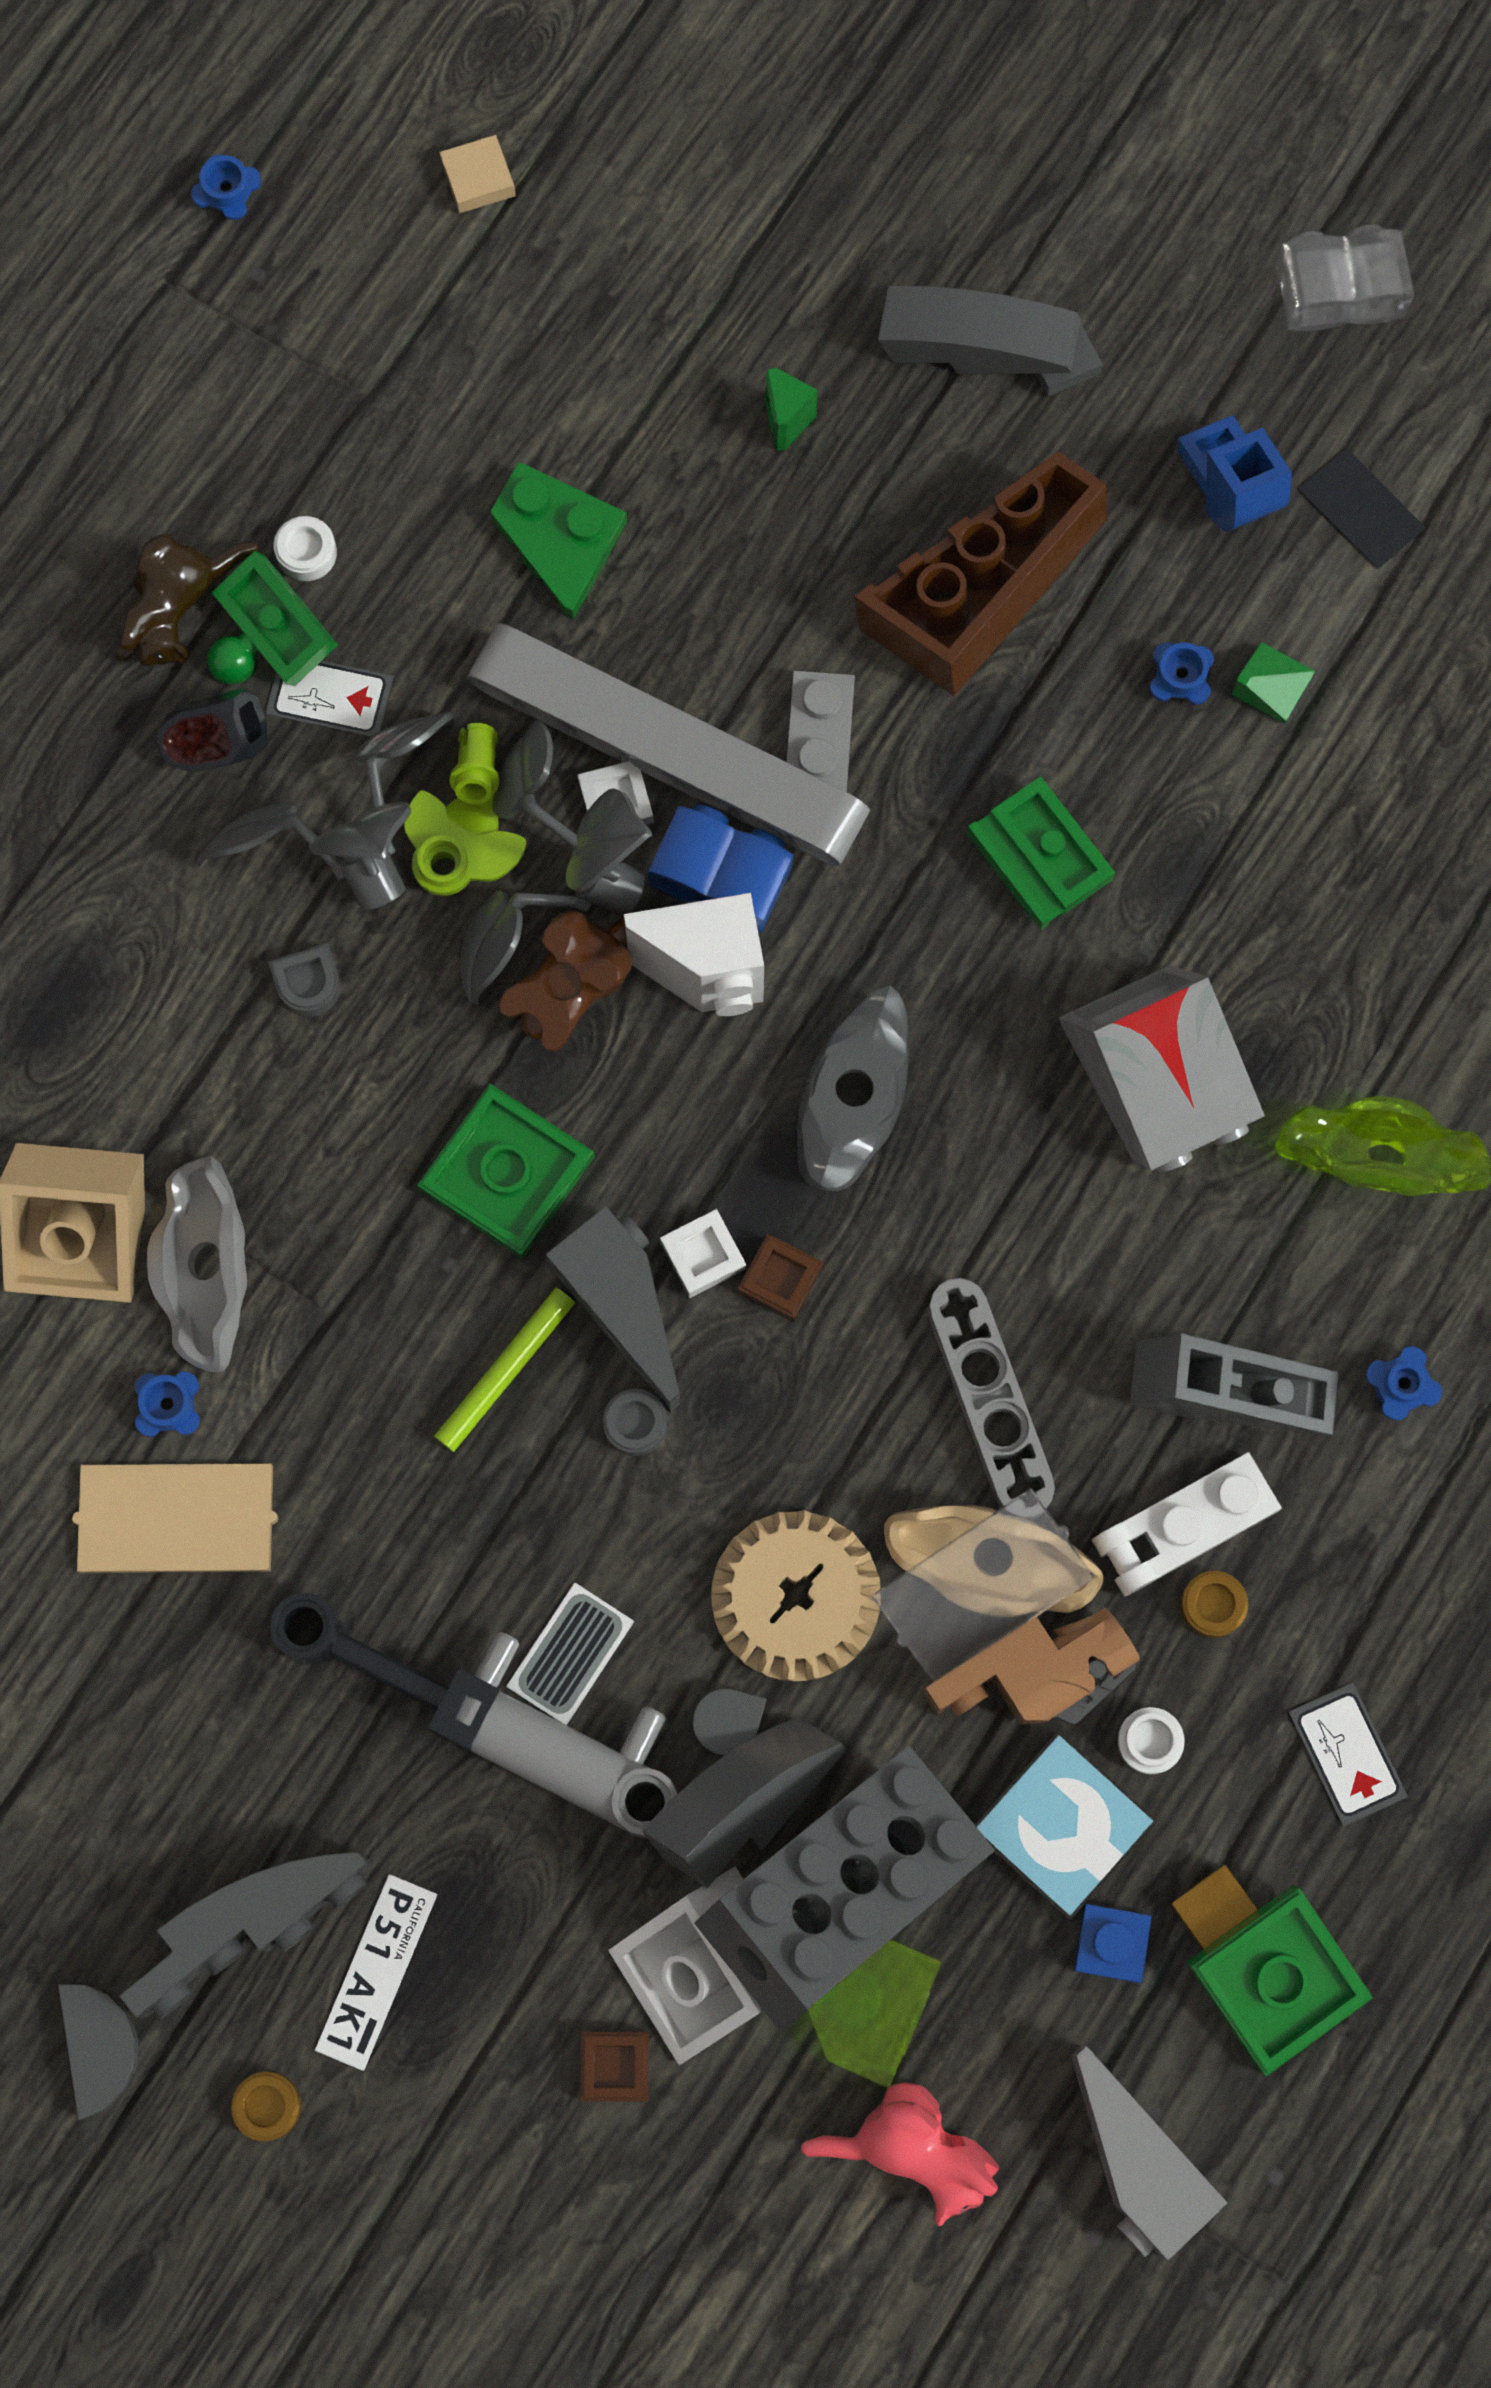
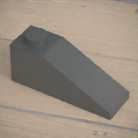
M605 1206L546 1254L548 1265L551 1271L657 1397L672 1412L681 1404L680 1392L648 1257L643 1250L649 1244V1241L627 1214L617 1220Z
M1180 1333L1136 1341L1130 1405L1187 1418L1328 1436L1333 1435L1338 1372Z

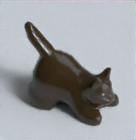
M170 534L157 535L148 540L143 546L133 581V586L137 590L139 598L129 604L116 659L126 661L136 650L137 660L146 667L155 664L164 665L170 662L184 664L188 651L179 642L178 623L184 614L204 594L212 581L220 578L237 564L246 560L254 551L258 552L260 549L259 545L254 541L236 543L215 558H209L197 548L179 544Z

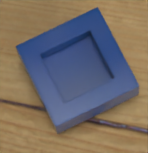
M1084 1904L1073 1971L1142 1983L1152 1916Z

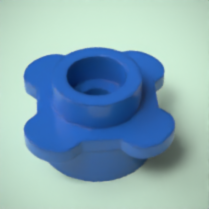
M214 155L203 165L199 176L200 183L193 186L191 196L193 202L198 207L205 208L210 206L222 211L225 218L237 220L246 214L247 207L245 203L251 192L260 188L261 177L255 168H245L243 163L235 157ZM230 184L232 187L229 191H223L221 186Z
M1165 642L1158 645L1153 653V660L1157 664L1156 678L1150 684V692L1153 697L1159 701H1167L1171 697L1183 698L1193 705H1200L1206 702L1211 694V688L1207 684V675L1209 668L1212 667L1214 662L1212 652L1204 646H1196L1185 642L1176 644ZM1184 669L1188 675L1185 678H1179L1176 671Z
M1406 1347L1402 1350L1400 1357L1389 1362L1375 1361L1367 1369V1382L1375 1387V1394L1382 1404V1412L1390 1420H1403L1409 1411L1421 1405L1432 1407L1442 1397L1441 1385L1431 1379L1425 1367L1426 1354L1417 1347ZM1399 1379H1408L1410 1387L1408 1389L1400 1388L1398 1384Z
M186 1371L178 1373L175 1377L171 1375L156 1376L152 1373L142 1375L135 1384V1392L139 1395L138 1406L141 1412L135 1420L138 1431L146 1437H154L160 1431L177 1430L181 1435H190L195 1432L200 1424V1417L194 1411V1395L199 1390L197 1378ZM167 1398L172 1399L173 1407L169 1410H164L161 1406L163 1400Z

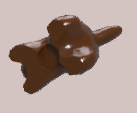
M568 911L554 918L546 927L542 939L548 951L545 961L533 973L505 991L499 1002L501 1013L507 1017L521 1014L523 1031L529 1037L536 1040L542 1039V1044L548 1051H559L568 1041L580 1017L586 1012L592 1002L617 991L631 970L633 958L631 952L625 948L627 942L624 917L617 920L607 930L598 924L589 922L582 912Z

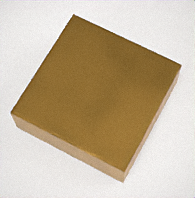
M1226 1865L1219 1867L1169 1904L1201 1950L1208 1947L1257 1911L1255 1905Z

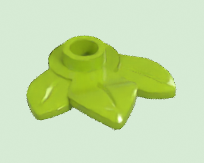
M420 790L410 803L411 813L404 822L405 833L416 849L412 858L413 874L418 884L424 890L439 896L452 895L463 890L470 881H496L507 875L518 864L526 848V839L514 833L498 831L499 816L495 815L492 809L494 794L487 802L482 804H468L456 798L446 807L438 798L424 790ZM440 859H450L455 863L454 870L447 875H439L432 870L435 862Z

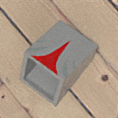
M1168 965L1059 1017L1072 1047L1131 1159L1151 1171L1157 1169L1158 1172H1166L1181 1167L1193 1158L1191 1151L1212 1141L1214 1145L1235 1141L1248 1133L1249 1128L1247 1124L1265 1116L1210 980L1206 976Z

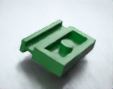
M1041 776L993 808L989 815L978 822L975 821L970 824L967 829L968 837L1040 931L1047 927L1053 919L1061 914L1064 915L1113 881L1115 871Z

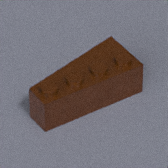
M1059 451L994 496L995 503L971 520L966 516L949 528L948 536L921 555L915 552L898 564L897 572L876 587L870 584L856 594L854 599L859 629L955 697L1107 521V484Z

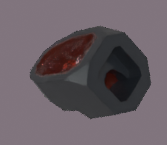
M247 688L237 689L221 695L192 701L185 706L178 707L166 715L154 740L162 758L171 766L189 772H198L232 765L256 756L267 746V723L258 697Z

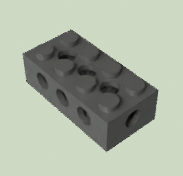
M909 1745L722 1896L694 1924L781 2032L984 1861L995 1849Z

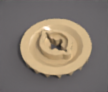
M806 1510L777 1512L768 1517L753 1521L748 1527L733 1537L718 1560L711 1590L713 1615L719 1633L726 1645L736 1657L753 1670L768 1677L786 1681L818 1679L846 1666L862 1651L871 1638L877 1624L881 1606L880 1578L870 1552L853 1531L845 1528L831 1517L817 1515ZM817 1568H822L821 1572L812 1580V1586L808 1592V1597L813 1602L812 1606L805 1610L801 1606L796 1605L790 1611L786 1610L775 1623H770L774 1615L781 1609V1603L785 1597V1593L780 1588L781 1583L787 1579L796 1585L803 1578L807 1580Z

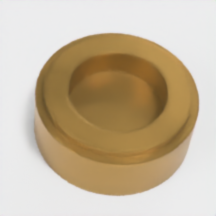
M1207 1571L1196 1576L1185 1587L1180 1599L1181 1615L1186 1625L1196 1634L1206 1638H1221L1232 1633L1244 1621L1248 1610L1247 1594L1241 1583L1232 1575L1221 1571Z
M260 2072L249 2076L237 2087L233 2095L231 2111L237 2128L245 2136L256 2141H272L285 2136L294 2128L301 2114L302 2103L297 2087L288 2077L277 2072Z

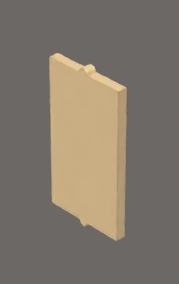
M81 1465L79 1512L74 1513L72 1517L73 1522L78 1525L77 1572H271L272 1525L278 1522V1515L272 1511L273 1465Z

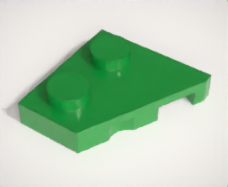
M518 462L491 510V519L507 542L513 544L522 555L523 562L536 579L540 578L557 599L559 608L564 615L574 620L627 524V512Z

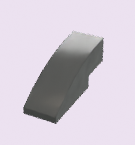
M888 285L878 341L893 363H950L957 374L1071 373L1081 317L1075 311L1003 294L945 287Z
M795 1717L767 1729L739 1745L704 1770L672 1798L642 1832L664 1860L708 1888L746 1842L761 1851L765 1848L845 1753L846 1749L841 1742L802 1719Z

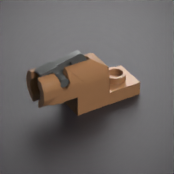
M1105 1607L1092 1616L1053 1630L1057 1636L1054 1639L1050 1638L1036 1616L927 1686L922 1694L936 1716L950 1707L955 1716L958 1717L989 1697L983 1685L992 1681L1020 1724L1048 1722L1055 1717L1067 1724L1075 1725L1135 1670V1663L1140 1659L1133 1643L1121 1625Z

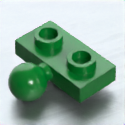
M254 551L212 592L243 631L238 637L225 636L216 640L208 651V669L211 675L223 684L237 685L249 679L255 670L256 654L260 651L285 683L296 686L338 646L337 642L267 557L257 551Z

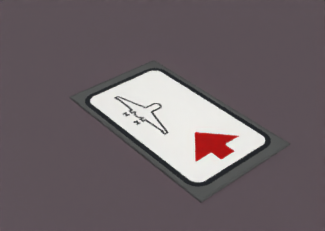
M321 661L296 686L285 683L276 672L265 714L372 737L381 730L394 676Z
M1354 1683L1289 1711L1343 1827L1408 1797Z

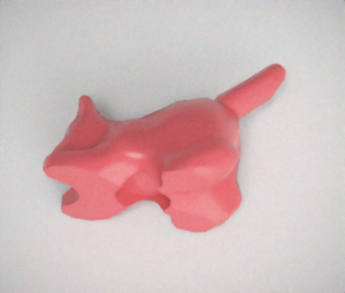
M904 2082L888 2087L882 2103L866 2117L856 2136L823 2135L807 2140L801 2145V2153L808 2157L866 2160L884 2172L910 2178L926 2186L936 2205L934 2222L937 2226H942L951 2216L960 2215L968 2209L979 2207L983 2203L984 2195L991 2197L998 2190L997 2184L992 2179L999 2170L996 2161L974 2140L944 2132L941 2125L942 2114L939 2110L938 2101L926 2088L919 2084Z

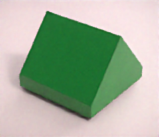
M771 368L765 374V403L773 447L780 451L786 450L816 418L818 390L778 368Z

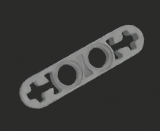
M962 1278L947 1280L938 1286L931 1298L928 1313L933 1332L998 1506L1004 1513L1021 1516L1030 1520L1044 1513L1053 1499L1055 1486L1052 1473L986 1296L981 1288L970 1280ZM957 1294L958 1299L962 1303L972 1301L975 1308L971 1309L967 1316V1323L973 1336L981 1329H984L988 1338L971 1339L956 1350L952 1348L950 1340H961L962 1332L954 1316L944 1318L941 1314V1311L947 1308L949 1295ZM982 1352L994 1358L998 1366V1376L994 1382L986 1386H976L965 1379L962 1374L961 1365L968 1355ZM996 1412H1006L1014 1416L1020 1425L1021 1432L1018 1440L1010 1446L1004 1447L991 1443L984 1434L983 1427L988 1416ZM1024 1449H1029L1032 1459L1025 1458L1020 1462L1023 1475L1028 1482L1038 1480L1042 1487L1033 1497V1506H1026L1022 1498L1010 1499L1007 1491L1015 1484L1012 1467L1009 1463L1003 1469L998 1470L994 1460L1011 1459L1020 1454Z

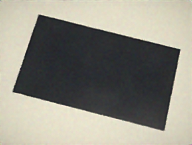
M1347 448L1299 488L1377 569L1426 529Z

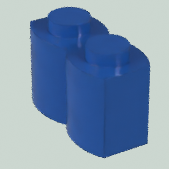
M695 805L694 809L678 806L648 871V885L684 903L751 893L758 933H762L792 869L794 855L785 850L786 843L770 832L753 829L751 834L733 829L728 825L729 819L716 809L705 805Z

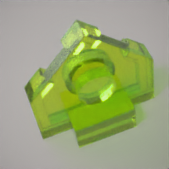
M890 1939L808 2009L826 2060L889 2088L899 2063L908 2048L942 1962Z

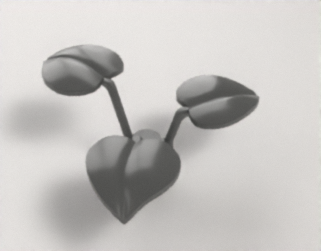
M451 712L396 723L369 738L354 753L356 761L366 762L373 808L357 816L354 821L335 826L317 836L300 817L293 815L297 811L294 802H282L263 806L243 814L220 830L198 857L197 863L200 869L204 867L209 859L246 851L270 839L279 831L293 830L309 844L308 847L313 855H320L331 867L337 880L346 877L361 910L375 909L398 898L405 892L406 887L391 857V854L396 851L391 841L397 830L409 817L411 807L406 801L384 805L380 770L389 758L404 755L416 748L442 726H453L454 718Z
M537 720L531 724L526 734L515 744L503 761L498 771L500 783L498 790L494 793L492 809L495 815L508 820L523 806L529 814L574 848L566 872V883L576 894L569 896L515 893L509 899L506 893L497 891L483 903L468 926L460 957V974L465 994L468 1000L479 1006L480 994L500 974L518 945L523 924L521 912L523 907L528 905L572 907L586 913L593 903L619 916H624V914L630 913L637 905L644 888V873L621 861L651 837L652 832L637 815L629 797L624 792L613 788L599 796L582 819L577 835L537 804L534 792L546 781L553 760L551 734L547 726Z

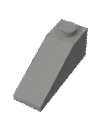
M1079 2046L1071 2054V2058L1113 2204L1125 2216L1117 2227L1144 2257L1154 2249L1159 2256L1169 2260L1227 2202L1087 2046Z

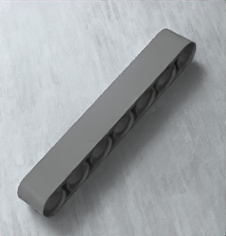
M496 623L467 675V679L471 684L496 700L623 763L630 761L641 772L756 829L770 832L782 839L786 844L829 865L841 866L870 812L867 805L846 791L508 625Z

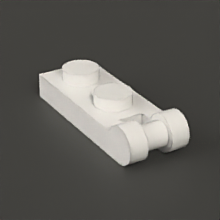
M1248 1452L1133 1517L1102 1532L1093 1538L1092 1542L1101 1557L1108 1555L1119 1574L1115 1582L1123 1596L1126 1597L1274 1515L1282 1507ZM1142 1535H1145L1156 1554L1155 1557L1144 1563L1140 1561L1130 1543Z

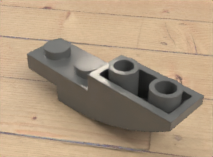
M358 1852L321 1855L287 1862L251 1874L220 1888L191 1905L157 1930L173 1952L123 1992L120 1998L135 2017H148L151 2013L155 2012L159 2019L164 2018L192 1995V1992L187 1987L190 1981L206 1968L213 1975L218 1974L246 1950L239 1942L246 1935L251 1938L260 1951L269 1952L276 1945L283 1953L291 1949L315 1928L309 1920L312 1915L329 1901L335 1909L340 1908L367 1885V1882L361 1875L373 1865L365 1855Z

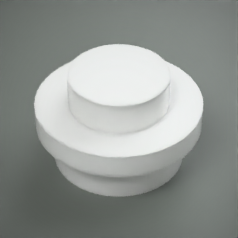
M1153 1707L1142 1708L1133 1712L1122 1723L1118 1733L1119 1752L1123 1760L1132 1769L1144 1774H1159L1173 1767L1180 1759L1184 1749V1733L1176 1718L1167 1711Z

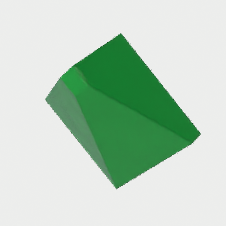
M1261 642L1236 680L1231 695L1285 724L1315 671Z

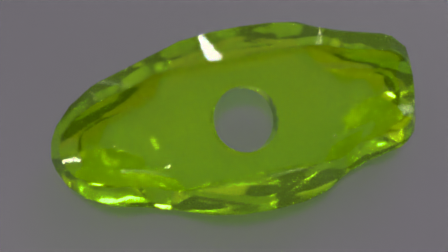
M1374 1096L1362 1098L1343 1108L1326 1110L1313 1105L1306 1106L1297 1111L1284 1124L1275 1142V1151L1280 1156L1302 1163L1315 1171L1336 1176L1357 1188H1371L1396 1192L1405 1196H1418L1430 1193L1453 1194L1464 1191L1485 1190L1491 1184L1490 1156L1484 1142L1477 1134L1447 1129L1441 1126L1425 1108L1412 1101L1394 1097ZM1376 1145L1391 1146L1402 1155L1403 1164L1372 1160L1368 1150Z

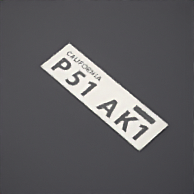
M388 1875L315 2051L362 2071L365 2070L438 1894L393 1875Z

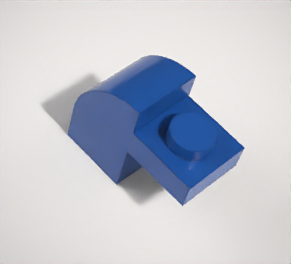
M1231 415L1178 438V454L1206 496V513L1221 530L1225 532L1232 531L1283 509L1288 505L1292 471L1263 428L1245 434L1235 417Z

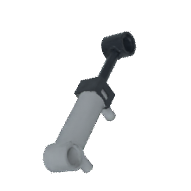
M310 1593L292 1594L283 1599L273 1611L270 1621L271 1637L277 1648L293 1661L312 1665L328 1661L333 1657L436 1710L428 1726L434 1734L503 1767L627 1831L630 1835L643 1839L647 1838L642 1830L651 1822L635 1820L627 1811L626 1803L628 1796L635 1788L643 1785L656 1787L664 1796V1807L677 1795L673 1783L667 1776L658 1770L643 1765L666 1720L662 1713L648 1706L643 1707L620 1752L503 1693L497 1688L519 1647L518 1640L504 1632L495 1634L474 1675L459 1668L448 1687L344 1634L345 1626L342 1625L336 1611L317 1595ZM312 1612L319 1614L323 1620V1630L318 1640L306 1646L294 1644L290 1634L294 1620L304 1613Z

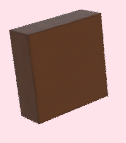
M767 1233L738 1287V1294L794 1322L821 1273L824 1262Z
M581 2032L580 2101L648 2102L649 2032Z

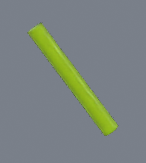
M555 1287L434 1435L437 1441L451 1452H455L574 1306L575 1302L567 1294Z

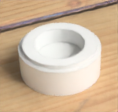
M300 516L290 519L279 528L274 538V552L279 567L292 579L298 581L317 580L326 575L334 566L337 557L334 536L330 528L317 518Z

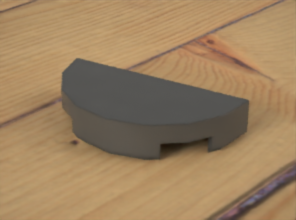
M58 1985L78 2120H84L107 2110L126 2090L129 2080L138 2066L139 2038L130 2014L111 1995L90 1985Z

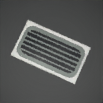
M574 1583L506 1687L556 1720L567 1725L634 1621L577 1583Z

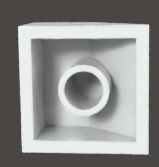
M751 893L624 914L627 949L631 952L633 958L632 966L699 1011L716 1010L718 1016H734L752 1010L753 1003L763 1002L764 961Z
M736 1867L716 1877L708 1888L701 1886L686 1895L608 1950L679 2066L764 2011L694 1924L713 1904L743 1880Z

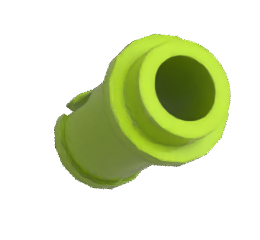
M470 723L467 725V730L462 728L459 732L458 763L452 769L449 781L451 788L461 801L468 804H482L487 802L499 787L500 779L498 772L495 770L496 748L499 737L497 731L487 724Z

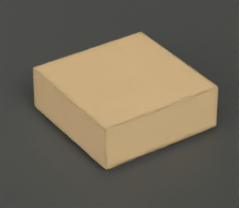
M496 135L440 152L441 164L459 214L516 196L514 183Z

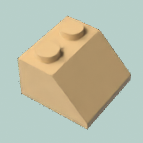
M16 1143L0 1178V1226L4 1291L131 1303L134 1295L145 1212L144 1154Z

